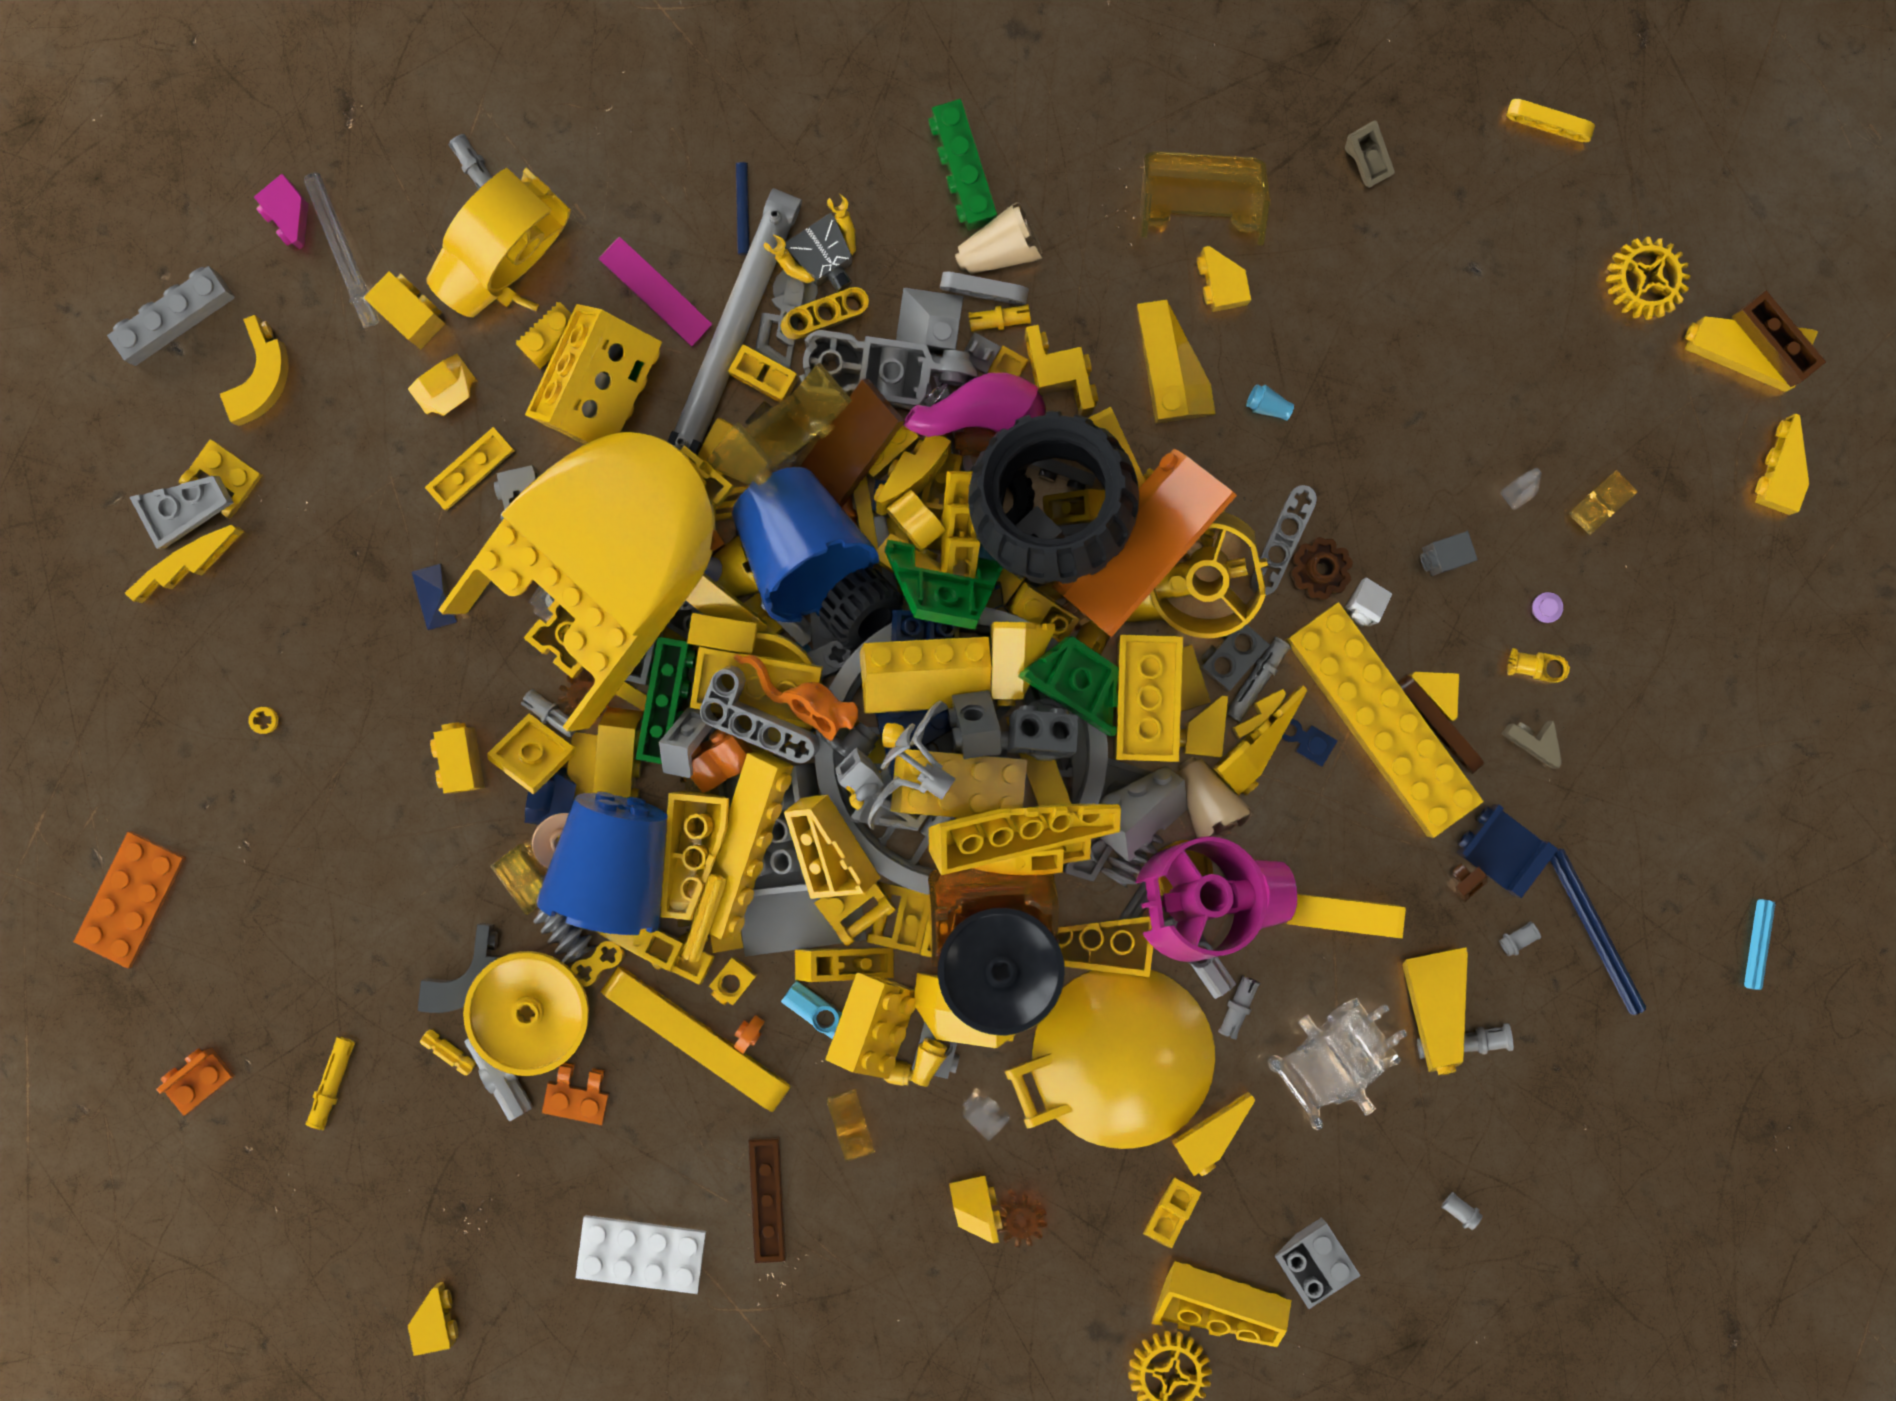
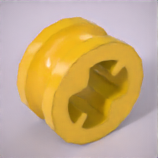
M270 707L255 708L249 716L250 728L259 734L273 732L278 725L277 713ZM263 711L265 716H271V723H267L269 727L263 729L261 724L256 723V717H261L259 713Z

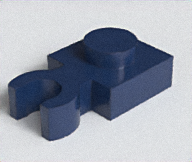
M1292 719L1289 724L1295 727L1294 735L1288 736L1284 733L1281 739L1286 742L1299 743L1295 752L1323 767L1338 740L1313 725H1310L1305 732L1300 722Z

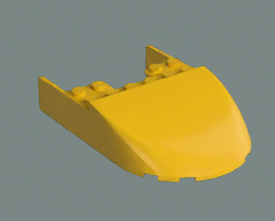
M622 432L606 435L585 444L547 469L503 511L501 515L504 519L440 606L439 611L442 614L468 613L490 581L508 596H519L527 590L534 580L575 618V621L564 636L565 649L593 675L595 683L565 722L563 728L566 731L589 729L697 586L709 564L713 551L710 548L712 533L715 530L714 506L710 504L705 488L707 484L694 463L681 450L656 436Z

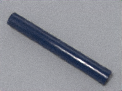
M738 162L736 163L738 255H747L750 248L748 163Z

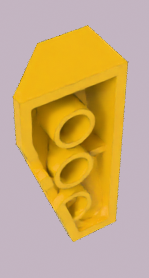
M1304 685L1299 686L1278 706L1265 722L1248 733L1212 767L1238 796L1241 793L1247 796L1259 785L1256 779L1264 771L1307 692Z

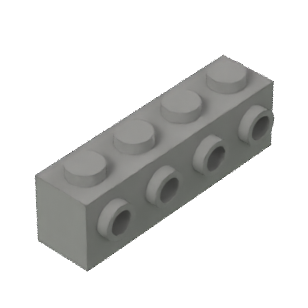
M209 266L206 268L200 267L194 270L189 275L190 279L183 284L169 287L163 293L164 297L155 303L149 302L143 305L138 310L139 314L132 319H124L118 322L113 327L114 331L107 336L123 360L134 366L138 365L236 298L220 274Z

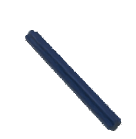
M1558 849L1550 861L1626 1008L1631 1015H1638L1646 1010V1005L1564 849Z

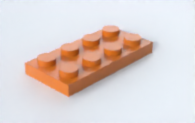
M132 831L127 832L73 942L127 969L132 968L186 858Z

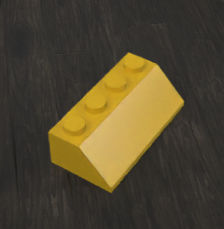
M989 637L864 643L859 652L865 714L929 710L937 701L944 702L949 709L953 708L952 695L990 691L992 666Z

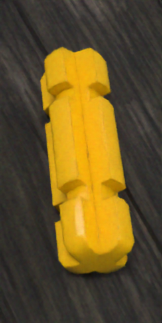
M426 1031L420 1040L423 1046L427 1049L432 1048L435 1055L452 1067L455 1065L457 1067L456 1070L464 1076L472 1072L476 1066V1062L469 1056L464 1057L461 1050L446 1039L441 1040L439 1038L440 1035L435 1031Z

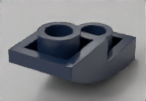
M892 610L891 642L959 638V627L917 619L913 617L911 611Z

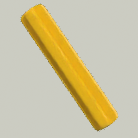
M718 874L708 876L682 953L683 958L692 962L700 960L726 884V879Z

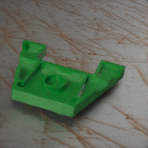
M887 540L885 546L886 556L914 618L975 630L1003 569L997 561L978 557L976 577L970 578L916 567L914 544Z

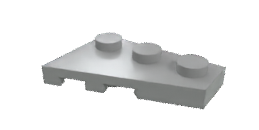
M210 476L182 483L179 486L167 489L162 488L151 493L130 497L156 549L164 550L234 503L220 476Z

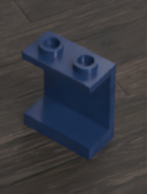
M1493 804L1491 807L1487 805L1478 815L1476 820L1479 823L1472 832L1468 830L1458 842V845L1461 847L1457 853L1476 868L1479 867L1489 878L1513 896L1522 898L1557 852L1558 848L1550 842L1542 841L1506 814L1501 805Z

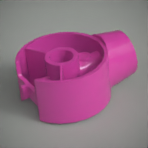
M1201 837L1163 849L1145 863L1136 879V883L1145 882L1148 902L1141 904L1142 908H1149L1152 930L1143 932L1144 937L1160 953L1178 961L1196 962L1237 952L1247 946L1260 929L1291 920L1297 906V886L1289 866L1279 861L1254 860L1239 845L1220 837ZM1184 850L1198 852L1210 858L1221 868L1228 880L1215 874L1202 876ZM1166 876L1173 888L1169 893L1163 894V901H1161L1158 878ZM1162 907H1164L1165 912L1171 914L1174 920L1178 921L1176 928L1174 925L1165 927ZM1225 914H1234L1231 929L1217 948L1212 951L1198 947L1207 920L1218 918Z

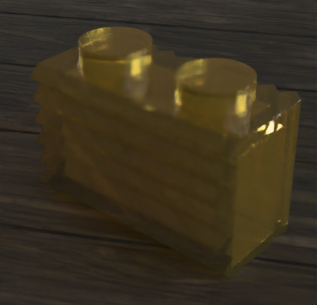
M519 844L490 865V867L525 915H529L539 908L536 904L537 896L547 871L544 872L537 863L538 860L533 853L531 845L526 847L524 844Z

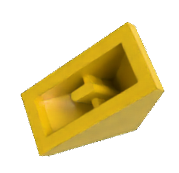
M1412 672L1409 674L1450 722L1458 717L1459 674Z

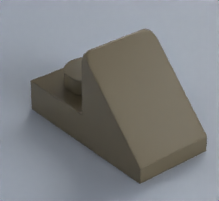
M1375 120L1348 135L1345 151L1355 158L1363 183L1368 188L1395 174L1379 125Z
M1547 721L1536 738L1533 736L1535 731L1521 722L1518 725L1508 724L1501 733L1550 768H1559L1562 764L1554 721Z

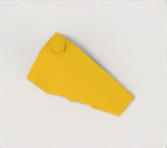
M1168 300L1137 304L1155 424L1215 415L1211 383Z
M692 791L668 793V819L660 917L692 920L727 832L729 798L712 793Z

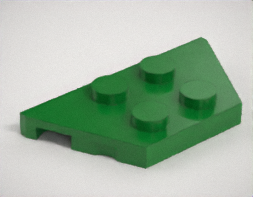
M1065 637L1020 672L1019 678L1075 715H1078V717L1105 735H1116L1117 726H1113V707H1118L1116 687L1119 680V667L1075 637Z

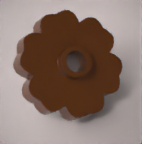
M1318 537L1313 540L1311 545L1302 544L1299 546L1297 552L1292 556V562L1296 567L1291 570L1290 576L1294 581L1295 587L1299 590L1306 589L1307 596L1311 599L1326 600L1332 593L1340 594L1351 581V576L1347 570L1352 567L1353 561L1349 557V552L1346 548H1337L1334 539ZM1317 564L1325 566L1326 571L1323 575L1318 572Z

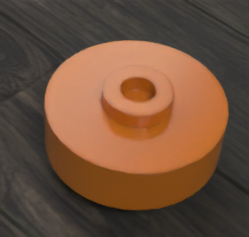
M756 1014L750 1023L744 1020L734 1034L738 1041L733 1048L744 1054L749 1045L754 1046L762 1034L759 1030L765 1021Z

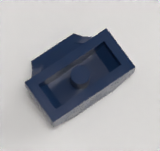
M561 767L534 795L528 791L524 823L540 825L541 822L552 815L570 812L577 784L567 775V768Z

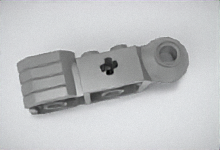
M817 330L804 340L806 345L803 356L805 375L799 376L802 387L812 398L844 402L848 400L862 379H869L893 408L912 410L916 405H923L925 403L930 376L939 377L938 381L943 384L962 386L967 381L977 378L978 373L974 365L969 361L970 354L963 351L943 350L942 357L931 355L925 344L865 336V342L857 341L851 334ZM834 361L836 362L837 369L827 371L824 365L829 366V362Z

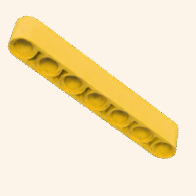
M617 966L600 992L606 998L765 1109L774 1112L791 1088L784 1079L747 1053L741 1054L733 1048L734 1044L623 967Z

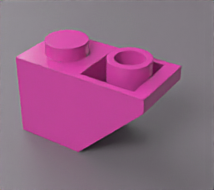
M281 174L254 196L260 204L256 209L268 223L272 220L279 227L276 233L287 246L292 243L300 250L305 245L309 203L294 185Z

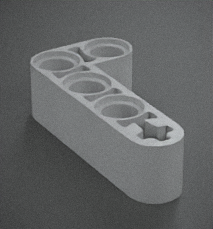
M727 666L713 675L700 707L701 719L707 725L796 763H805L817 754L820 744L815 734L738 701L745 685V676L741 669L735 666ZM724 674H729L733 677L735 681L733 689H727L722 684V676ZM712 703H718L722 706V718L715 717L710 709ZM741 715H746L751 719V730L741 727L739 723ZM769 727L779 730L781 734L780 742L770 740L768 737ZM788 741L792 742L790 745L785 747V744ZM801 741H805V748L809 749L805 753L800 752L801 746L798 744Z

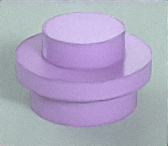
M1545 592L1534 599L1532 612L1539 621L1551 623L1558 620L1562 615L1563 602L1558 595Z

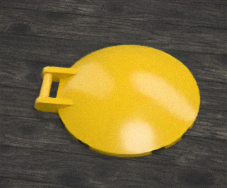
M1152 969L1150 977L1091 970L1076 977L1063 987L1059 1000L1053 1010L1037 1025L1033 1041L1032 1059L1005 1070L1007 1079H1011L1026 1116L1024 1122L1027 1129L1056 1118L1073 1134L1096 1145L1118 1149L1138 1148L1168 1138L1185 1126L1197 1113L1212 1083L1215 1068V1045L1209 1022L1203 1010L1192 995L1170 977ZM1029 1072L1032 1073L1046 1109L1039 1113L1036 1111L1023 1075Z

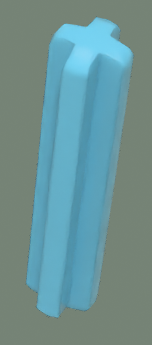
M1758 899L1756 904L1744 982L1745 987L1749 989L1761 990L1763 988L1776 905L1775 902L1770 900Z

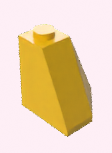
M993 622L990 625V656L992 666L990 695L992 700H997V706H1016V700H1023L1030 684L1018 676L1020 672L1045 653L1055 631V624L1036 625L1032 622Z

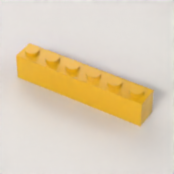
M765 751L747 753L729 808L727 832L710 872V875L718 874L726 879V884L709 931L710 934L719 939L738 936V933L744 926V915L747 906L753 899V888L757 877L763 869L762 861L766 849L773 839V827L782 812L781 803L785 791L789 788L792 781L791 773L794 765Z

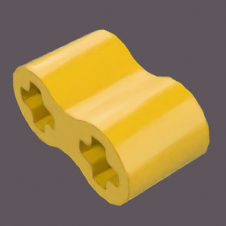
M911 489L886 508L891 519L920 551L946 532L937 517Z
M610 940L604 941L598 945L591 957H585L576 961L572 965L571 970L577 975L583 987L590 986L600 978L604 969L613 968L621 964L626 956V949ZM605 947L616 949L615 961L612 958L605 959L604 955L607 952ZM581 965L584 968L591 967L592 971L589 973L591 979L587 976L582 978L579 975L582 971Z

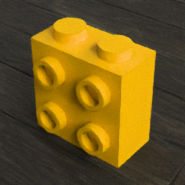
M460 722L441 725L442 731L433 732L434 739L430 741L432 755L434 758H438L439 770L435 772L438 788H443L444 794L485 788L475 728L466 727L465 723Z

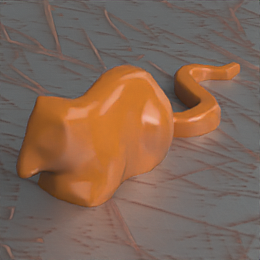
M738 654L734 656V659L740 664L749 663L756 669L765 694L772 701L780 704L788 703L792 712L800 720L813 726L826 739L832 741L840 728L852 729L857 722L858 708L854 702L839 701L832 691L823 684L806 682L781 692L772 685L769 673L758 657L754 655L742 657Z

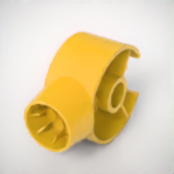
M506 167L488 180L455 216L443 238V248L426 277L427 284L447 306L466 317L474 318L503 293L504 288L524 275L547 252L564 229L571 209L527 167L523 170L521 180Z
M1222 512L1210 525L1212 528L1220 529L1215 546L1202 547L1191 555L1189 561L1177 563L1125 622L1165 620L1176 630L1198 638L1223 637L1243 628L1258 613L1265 599V580L1262 567L1268 566V559L1259 558L1255 531L1238 517ZM1226 531L1239 536L1251 547L1259 587L1246 605L1229 587L1231 578L1246 576L1248 572L1245 557L1228 560L1227 555L1220 549ZM1203 566H1212L1217 568L1222 575L1215 581L1206 582L1200 580L1195 572ZM1192 595L1203 602H1213L1222 598L1235 613L1215 619L1197 618L1181 612L1166 598Z

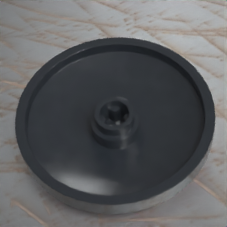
M1010 908L983 910L963 920L946 939L938 962L939 986L950 1010L967 1026L989 1035H1014L1039 1024L1055 1007L1064 984L1065 968L1063 955L1054 935L1035 917Z

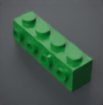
M957 99L932 107V117L928 118V123L932 135H938L941 144L940 147H937L941 164H947L950 173L949 176H946L950 193H956L959 204L955 205L959 222H965L968 231L983 227L997 217V212L962 100Z
M663 637L657 638L636 760L662 764L659 742L684 712L682 711L683 700L689 698L691 691V681L687 680L689 668L693 669L695 667L697 650H693L694 645L687 644L686 641Z

